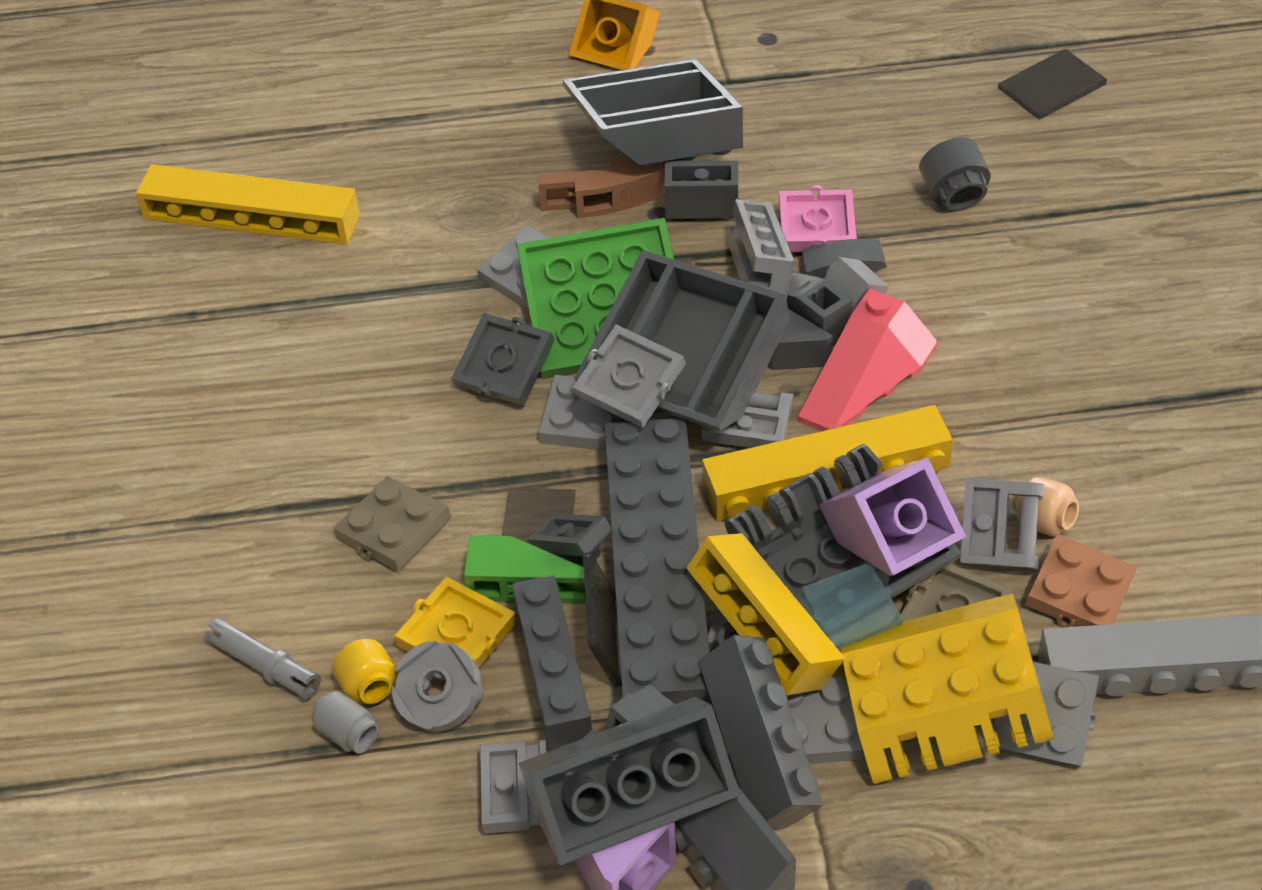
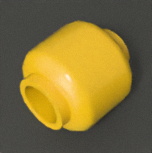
M363 638L349 642L337 653L332 664V673L342 691L358 704H374L382 701L390 694L397 678L394 663L384 647L374 639Z

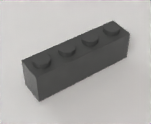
M555 575L512 583L516 615L548 751L581 740L592 730L591 716Z
M733 635L699 659L698 662L742 792L772 829L787 828L824 804L817 787V779L811 770L802 744L801 734L797 730L788 705L787 694L781 685L773 662L772 652L765 638Z

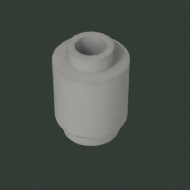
M335 691L322 696L313 708L314 728L345 751H354L358 754L363 753L372 746L378 737L380 726L375 721L374 715L342 691Z

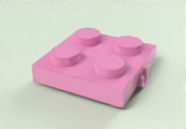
M813 185L808 190L779 191L780 226L791 252H802V250L833 241L857 239L852 189L823 190L821 186ZM814 190L819 191V194L815 196L812 194V192Z

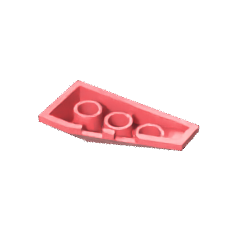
M869 288L851 314L798 415V422L820 431L847 426L865 413L867 406L881 395L887 397L895 391L896 384L907 376L913 378L921 372L936 349L937 341L905 301Z

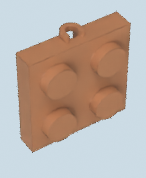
M1056 534L1025 605L1056 618L1058 625L1061 627L1114 624L1137 567ZM1067 617L1071 620V622L1066 623L1062 620V618Z

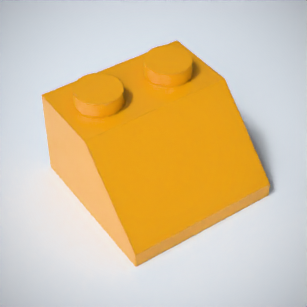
M584 0L569 56L619 70L634 69L652 44L660 12L647 5L628 0Z

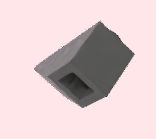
M792 272L786 299L788 309L833 335V343L836 342L851 316L852 299L826 279Z

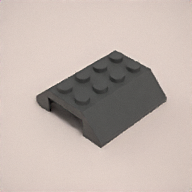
M865 444L853 448L846 453V456L841 455L834 460L837 476L843 488L841 492H839L832 474L823 466L814 470L813 474L809 473L780 489L779 494L776 492L768 496L766 503L776 526L774 530L771 531L764 512L756 505L748 507L745 513L739 512L725 520L727 533H742L827 637L960 558L962 554L953 543L899 573L889 576L837 543L819 504L880 473L881 460Z

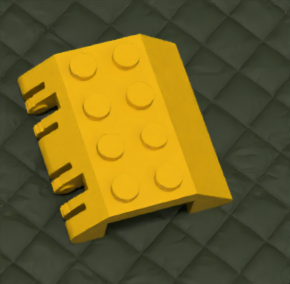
M1013 593L842 638L841 654L845 658L843 660L858 734L873 784L893 780L886 748L889 747L899 778L910 775L909 760L904 753L901 741L918 738L921 748L920 755L927 771L938 769L930 737L933 736L936 737L944 767L982 758L983 755L975 729L977 725H981L989 755L1000 753V742L997 732L993 729L991 719L1004 715H1009L1012 738L1018 748L1028 746L1020 715L1025 713L1028 717L1035 744L1054 740Z

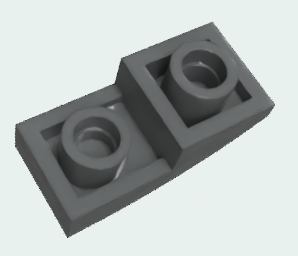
M877 239L839 240L802 250L807 275L823 279L826 277V271L838 257L860 260L874 273L887 267L882 244Z

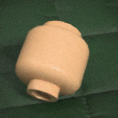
M1044 477L1030 479L1028 482L1044 484L1043 497H1039L1037 532L1048 536H1056V534H1061L1064 530H1069L1076 522L1079 513V502L1075 498L1072 488L1064 483ZM1014 495L1013 508L1016 510V517L1020 524L1022 496Z

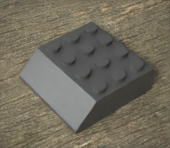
M697 59L563 79V87L602 137L639 165L653 167L661 165L663 161L667 160L689 161L697 158V155L709 153L725 155L733 149L743 148V107Z
M642 250L574 379L577 381L587 367V358L591 350H598L617 324L684 356L686 365L656 410L721 431L743 416L790 321L786 295Z

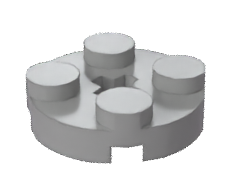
M436 641L421 643L403 656L395 671L398 673L395 687L392 686V698L398 712L408 722L432 733H439L462 723L473 712L475 706L480 703L484 695L480 671L474 659L457 645L437 643ZM436 676L440 680L446 679L444 691L440 695L435 693L430 696L428 695V691L432 688L430 680Z

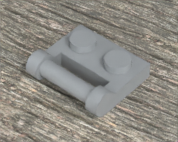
M754 392L740 419L721 431L703 426L702 441L752 448L784 440L789 418L792 414L794 394L782 392L780 396Z
M966 478L962 527L966 537L961 541L962 554L960 563L1039 569V556L1035 555L1038 504L1039 497H1043L1044 484ZM1009 495L1022 496L1018 554L1005 553Z

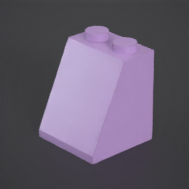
M928 458L890 468L819 504L837 543L889 576L899 573L966 537Z
M675 821L576 859L575 862L589 889L653 890L676 865Z

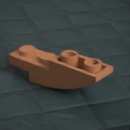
M631 158L609 159V169L538 175L541 211L577 208V218L615 213L653 201L665 195V161L661 165L649 167L639 165ZM673 159V160H667V161H681V160Z

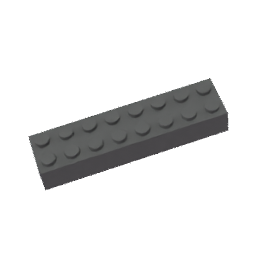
M686 419L648 420L644 428L629 421L604 423L611 528L613 529L612 543L623 696L628 693L634 694L651 684L674 704L697 697L711 704L713 708L698 662L699 659L709 653L704 593L702 587L686 568L699 549Z

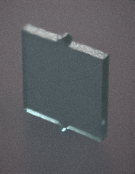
M871 563L801 587V594L813 614V620L820 626L821 630L837 649L903 625L904 620L890 598L891 589L883 586Z

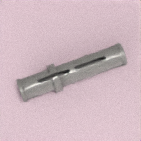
M216 618L208 625V627L218 632L217 635L210 631L205 632V640L208 643L214 644L263 673L266 681L275 685L282 684L299 694L303 699H309L316 693L317 689L309 686L308 683L311 682L319 686L321 681L320 675L294 662L291 654L282 650H273L227 623L222 618Z

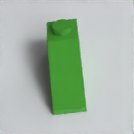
M495 534L469 535L464 579L466 587L495 602H515L512 583L555 575L562 603L595 604L593 571L513 536H499Z

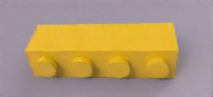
M742 533L707 536L686 567L694 579L740 636L765 638L772 652L773 662L781 685L787 695L823 689L845 659L844 656Z

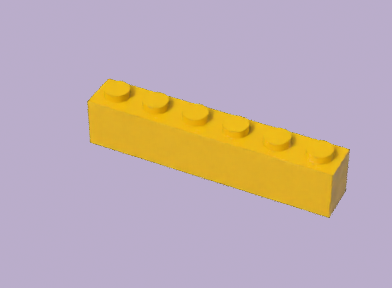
M154 164L150 165L136 191L141 213L145 220L348 245L360 217L356 189Z
M936 405L702 459L703 488L715 519L719 522L727 520L739 512L745 513V510L752 505L758 506L762 511L769 510L766 503L768 496L776 492L779 494L780 489L809 473L813 474L814 470L823 466L832 474L839 492H841L843 488L837 476L834 460L841 455L846 456L848 451L861 444L867 445L881 460L880 473L890 468L928 458L934 471H938L941 468L950 467L953 439Z

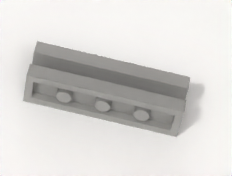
M735 199L733 216L737 227L729 228L727 242L740 280L785 294L787 299L795 261L772 204Z

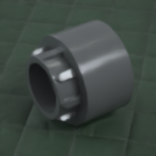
M958 137L943 141L932 147L919 163L920 173L932 200L938 205L942 204L946 209L952 211L969 209L978 204L988 191L987 185L991 179L990 171L977 143L970 138Z

